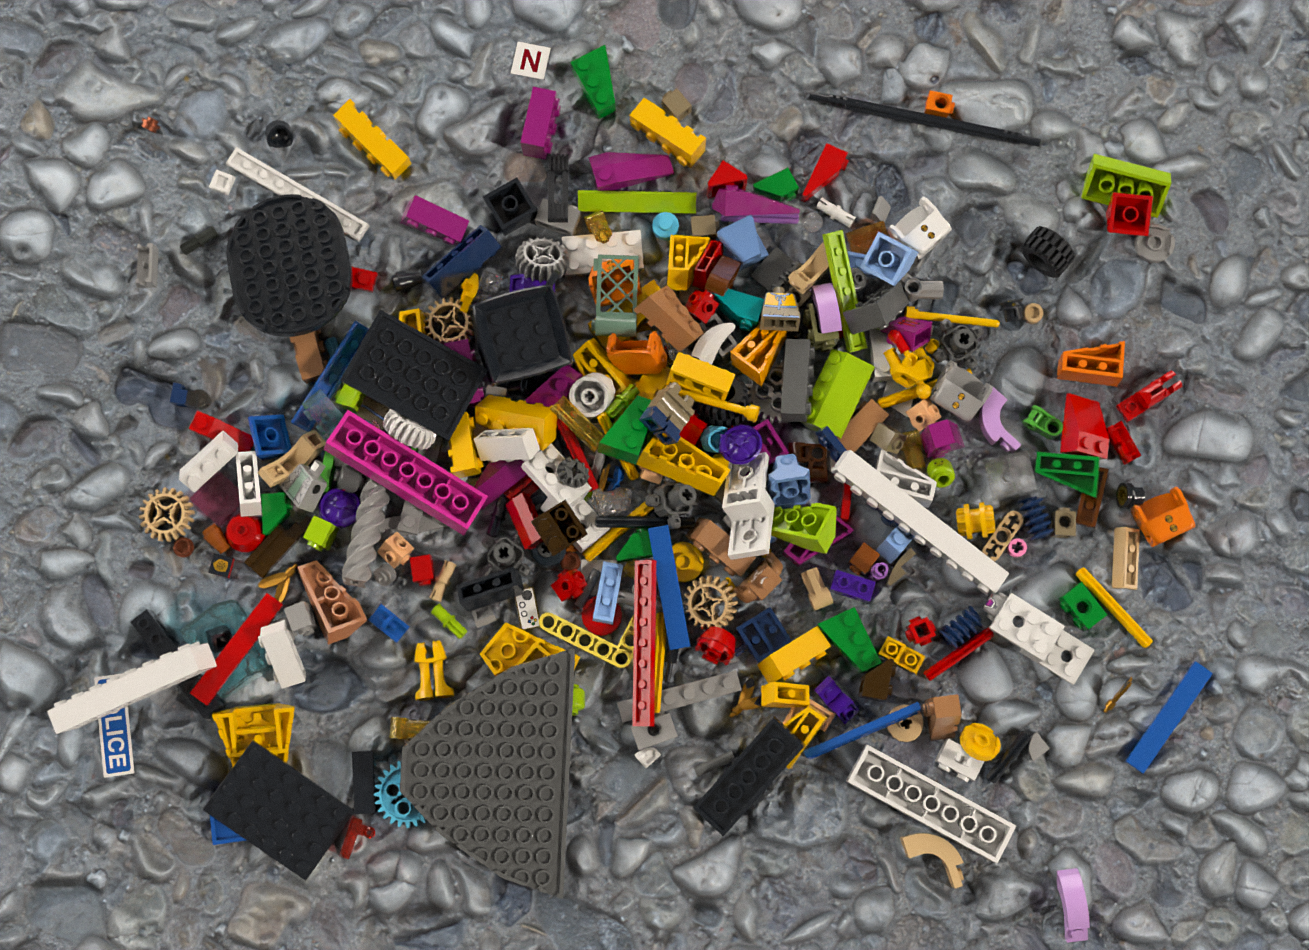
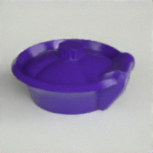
M737 425L728 429L724 434H720L719 453L730 463H749L759 455L762 449V438L759 432L751 426Z
M333 488L326 492L319 501L318 509L320 516L323 520L332 523L340 529L349 527L356 522V511L360 505V498L356 493L351 494Z

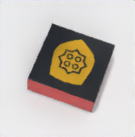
M214 553L208 573L230 578L235 559Z

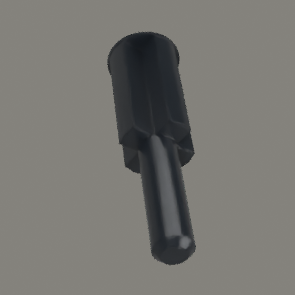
M669 642L665 662H667L665 683H670L673 664H677L679 649L670 650Z

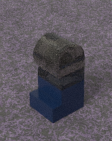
M173 383L170 403L174 406L202 410L207 409L211 405L212 399L204 390L189 391L185 390L186 387L182 384Z

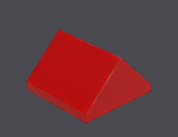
M723 160L708 182L707 198L716 197L719 188H726V185H737L738 188L746 190L747 175Z
M1113 192L1106 211L1108 233L1148 236L1153 196Z

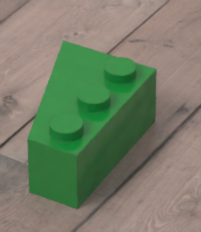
M1037 452L1036 473L1097 499L1100 457Z
M855 607L816 625L860 673L881 664Z

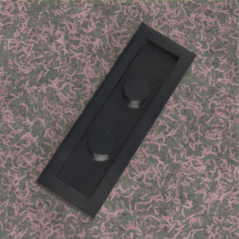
M373 750L352 752L354 815L376 813Z

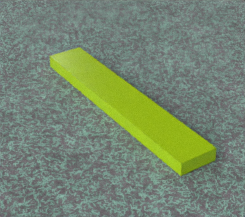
M578 190V210L589 212L696 214V192Z
M843 230L822 234L832 283L837 297L847 353L866 349L868 347L864 331L851 334L843 314L846 310L855 309V304L858 303Z

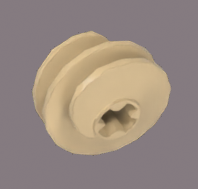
M899 705L897 707H894L888 714H891L909 705ZM921 713L905 719L909 720L910 723L907 725V729H905V726L901 727L900 725L903 720L886 727L889 734L901 742H910L917 739L923 730L924 721Z

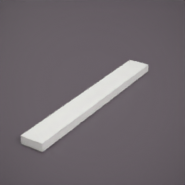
M237 147L226 162L227 166L279 196L299 194L302 197L315 198L323 202L337 215L344 233L360 242L369 228L368 223Z

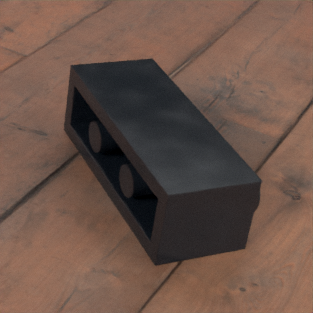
M514 567L456 585L459 603L467 612L525 594L522 577Z

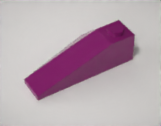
M522 459L506 462V460L489 461L474 488L488 496L481 507L482 510L527 474L521 468L525 461H522Z

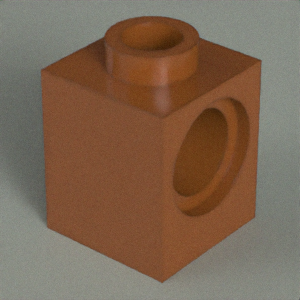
M864 542L847 564L850 565L849 569L858 576L860 574L864 576L880 554Z

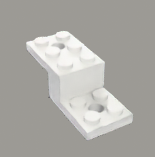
M550 444L544 451L541 450L536 453L531 460L525 461L521 468L547 495V499L540 507L543 512L566 499L579 521L586 526L585 530L588 535L573 543L576 549L582 553L607 533L610 528L596 527L595 518L598 515L584 500V497L591 489L587 482L582 487L572 488L560 480L557 468L565 458ZM545 467H551L554 473L547 472ZM572 468L571 471L574 477L577 473L575 472V469Z
M766 452L759 453L753 461L746 464H733L730 462L728 464L730 472L726 478L722 508L732 521L728 557L731 560L769 554L775 503L765 490L769 456ZM751 535H754L751 540H747Z
M1013 593L1009 594L989 627L995 633L1021 648L1020 653L1071 685L1075 684L1094 652L1093 648L1063 630L1064 625ZM1015 616H1020L1023 619L1022 627L1014 626L1013 618ZM1063 651L1070 653L1071 659L1069 662H1064L1061 659Z

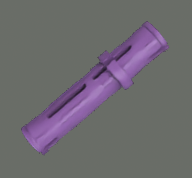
M883 562L874 564L868 574L869 579L876 582L885 578L888 573L887 564Z

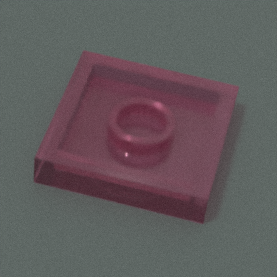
M220 471L216 472L190 498L196 506L220 527L240 507L238 487Z

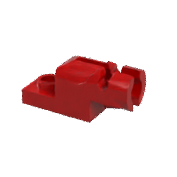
M1172 370L1116 405L1125 421L1129 422L1182 387L1180 380L1167 389L1162 387L1165 382L1176 375L1175 372Z

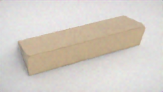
M1129 527L1114 529L1112 588L1137 590L1139 529Z

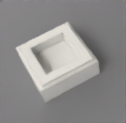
M216 170L209 188L228 196L236 178L233 175Z

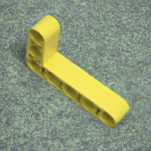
M544 613L539 619V625L545 632L617 668L624 669L628 667L633 659L634 646L626 645L625 639L629 635L634 636V615L618 646L552 613ZM547 617L554 619V625L550 628H546L543 625V621ZM565 626L572 628L573 632L569 637H564L561 634ZM584 635L591 638L588 646L580 645L579 640ZM605 644L609 647V652L602 656L598 654V647ZM619 654H625L628 658L627 662L623 665L616 662V657Z

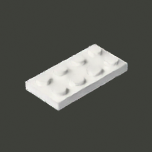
M640 230L562 237V245L565 246L569 255V266L565 277L590 275L594 265V258H598V254L639 256L638 271L644 270ZM602 259V262L609 261L611 259Z

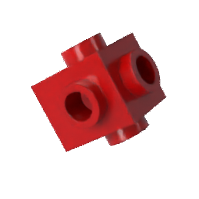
M695 289L689 296L685 307L694 320L706 324L710 317L714 315L719 304L713 299L715 296L707 290L702 292Z
M575 568L570 571L565 569L557 575L559 579L550 586L563 602L571 597L575 599L583 593L582 589L588 584L585 581L584 575Z
M920 616L909 620L910 625L906 626L907 631H905L909 643L913 642L914 645L920 644L921 647L931 643V638L936 636V628L932 620H929L928 617L921 619ZM917 628H920L923 633L921 636H918L916 632Z

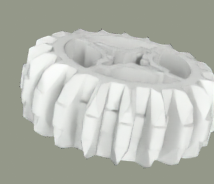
M391 409L384 417L383 427L385 431L389 432V435L393 436L396 440L407 446H412L414 449H428L436 439L435 433Z

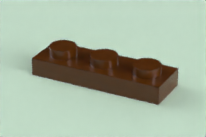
M1100 467L1097 499L1084 493L1081 494L1076 525L1096 528L1109 469Z

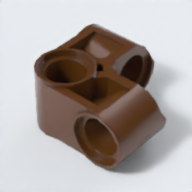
M788 443L789 454H794L799 463L807 464V469L810 471V482L827 483V449L821 444ZM814 449L821 450L822 458H814L812 451Z

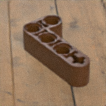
M722 255L711 271L704 289L724 297L728 289L733 287L741 262Z

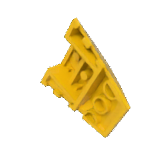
M505 622L480 652V655L493 674L497 676L512 666L565 650ZM575 654L574 670H575V668H576V666H577V663H578V661H579V659H580V656H578V655H576V654Z
M281 703L237 706L212 713L213 720L217 724L218 733L223 740L226 754L230 758L232 766L234 767L252 740L287 763L295 706Z

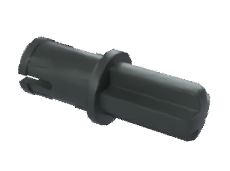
M211 226L200 234H195V237L181 244L180 248L185 255H188L201 246L205 247L204 244L219 237L215 228Z

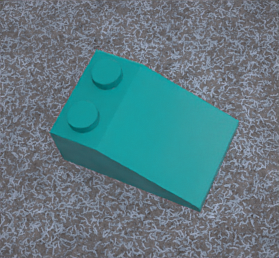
M728 289L724 297L710 292L715 296L713 299L719 304L717 308L736 326H739L741 330L751 332V330L757 327L765 299Z

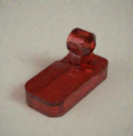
M352 816L339 856L349 860L357 834L366 838H372L375 835V829L371 826L363 825L362 818Z

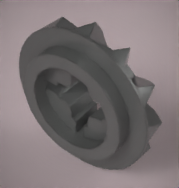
M568 457L562 460L557 468L560 480L572 488L582 487L590 477L588 475L589 469L584 466V462L581 463L577 458L571 459ZM573 467L576 469L575 472L577 473L574 477L571 471Z

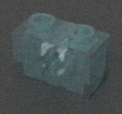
M321 389L302 403V406L306 409L303 412L310 421L314 419L318 423L315 427L323 436L327 433L330 437L344 415Z

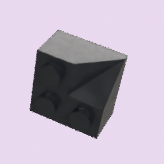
M517 177L483 196L485 205L504 236L536 218L537 209Z

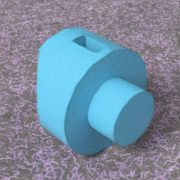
M668 212L658 214L653 220V234L665 241H670V235H678L679 223L676 216Z
M713 425L707 426L700 436L703 449L707 452L719 453L720 434H724L727 428Z

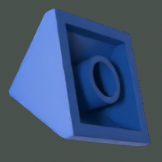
M284 415L248 417L256 456L262 461L284 456L292 449Z

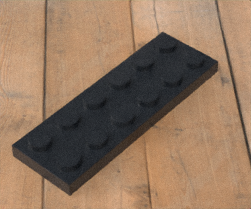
M774 716L693 808L722 836H725L805 747V744Z

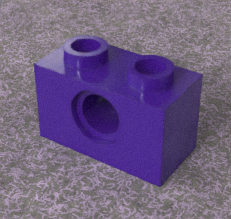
M836 570L829 591L868 604L876 582Z

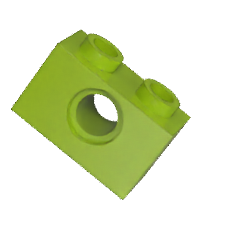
M313 516L303 538L308 540L307 545L321 552L323 548L329 551L339 528L328 521Z

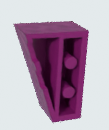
M566 365L559 369L524 401L527 404L533 405L541 403L545 407H550L551 405L558 406V419L570 400L569 392L572 385L582 378L583 374Z

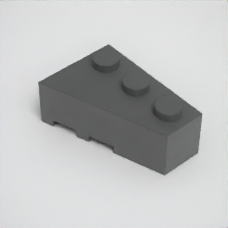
M899 281L895 286L889 284L881 287L867 296V302L864 304L858 302L855 304V309L846 310L843 314L851 334L874 328L881 330L888 327V323L896 319L897 314L904 311L903 308L909 301Z

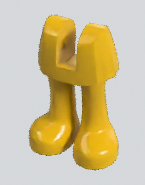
M440 640L432 641L434 657L427 658L425 642L417 643L414 662L419 663L420 689L415 694L416 701L434 699L429 664H433L435 698L454 696L453 688L447 686L445 682L443 660L447 656Z

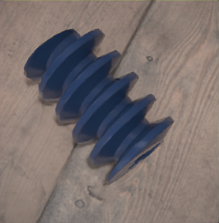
M1035 496L1018 501V504H1024L1020 511L1027 512L1022 518L1029 519L1025 523V527H1032L1027 531L1028 535H1034L1030 541L1046 537L1054 531L1053 528H1047L1051 521L1044 520L1049 513H1042V510L1046 508V505L1039 504L1044 500L1043 497Z
M968 606L969 611H962L963 617L957 615L956 621L950 620V627L944 625V632L941 630L937 631L941 639L948 646L957 649L956 642L959 641L963 644V636L968 639L971 638L969 631L977 633L975 626L981 629L984 628L982 619L972 606Z

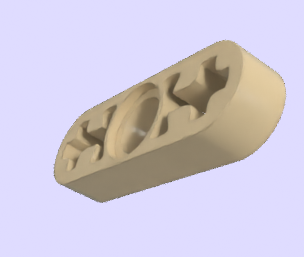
M1017 511L1007 513L981 552L987 556L986 549L990 550L994 545L1002 547L1001 550L997 547L993 552L995 557H990L994 562L998 560L1023 524L1022 515ZM1016 516L1018 524H1013L1010 529L1005 528L1011 521L1008 517ZM999 531L1007 534L1006 542L1002 543L997 540L996 535Z

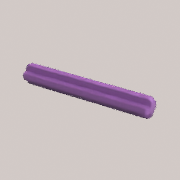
M799 213L752 215L755 223L798 224ZM721 214V221L736 222L749 215L724 216Z

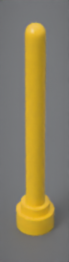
M906 306L904 311V317L941 322L947 318L951 323L994 328L1000 325V322L995 319L918 311L914 306Z
M683 389L678 394L680 397L688 395L696 402L742 414L747 420L756 422L759 415L760 406L751 404V406L747 405L744 407Z

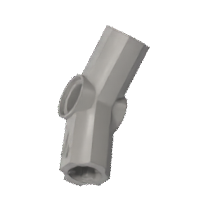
M908 273L900 280L910 302L917 299L943 298V281H920ZM913 287L917 290V292L912 293L908 290V288Z

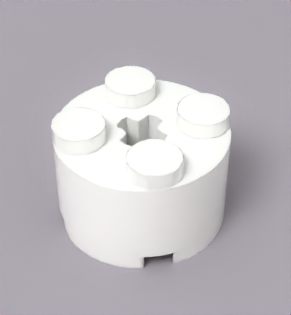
M589 373L578 379L572 385L569 392L572 407L574 406L577 412L585 417H595L604 412L615 400V388L612 379L601 373Z

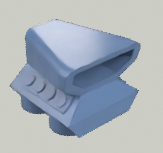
M752 215L744 217L717 232L718 237L716 240L723 243L724 255L741 262L738 272L764 260L769 255L756 232Z
M794 454L777 456L767 483L770 497L775 503L774 506L788 507L806 504L811 499L810 471L800 466Z

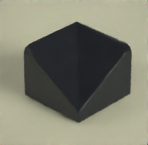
M226 625L206 631L209 647L214 654L222 652L232 639L231 629Z

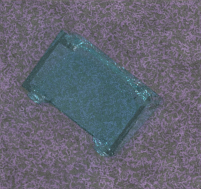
M230 599L212 604L183 627L180 632L186 643L190 645L199 642L200 645L208 643L207 630L226 625L231 629L233 637L248 616L236 600ZM259 640L217 693L221 699L230 697L273 668L272 665H268L265 656L267 652L265 647L261 648ZM212 652L214 659H216L220 653L214 654Z

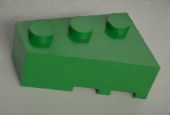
M603 45L571 61L572 72L598 119L616 111L606 46Z
M637 395L601 439L597 452L636 465L648 428L639 419L652 400Z

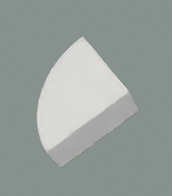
M649 747L640 750L634 756L647 768L661 754L657 749Z

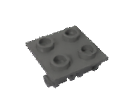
M775 247L750 276L769 292L773 293L775 287H783L786 293L792 287L788 282L789 275L799 269L802 264L799 261L794 262L779 248Z

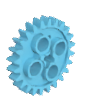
M401 761L397 762V768L391 764L390 772L383 770L385 778L378 777L382 782L381 785H375L376 788L380 789L379 792L374 793V796L380 798L375 804H381L382 806L378 812L385 811L386 813L383 818L391 817L390 824L397 820L398 827H401L403 822H405L406 828H410L411 822L416 827L419 824V819L421 822L426 823V819L406 797L396 804H392L393 800L403 794L400 792ZM392 784L397 785L399 788L396 796H392L389 793V787ZM402 802H406L409 805V811L406 814L401 813L399 810Z

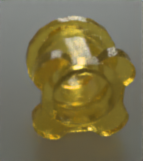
M635 559L632 562L628 560L622 570L625 572L624 577L628 576L635 580Z

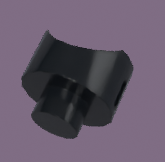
M276 120L267 125L265 135L267 144L270 147L283 148L292 145L293 135L288 123Z

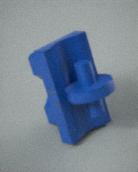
M382 604L379 605L377 610L368 619L396 643L410 628V626Z

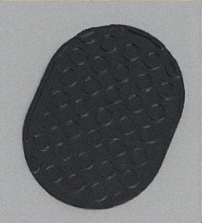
M287 194L268 198L254 205L253 209L245 216H241L234 225L230 238H228L226 258L233 298L244 319L261 332L279 337H294L308 334L320 329L334 319L349 298L353 283V273L345 233L337 215L323 202L315 198L302 197L299 194Z

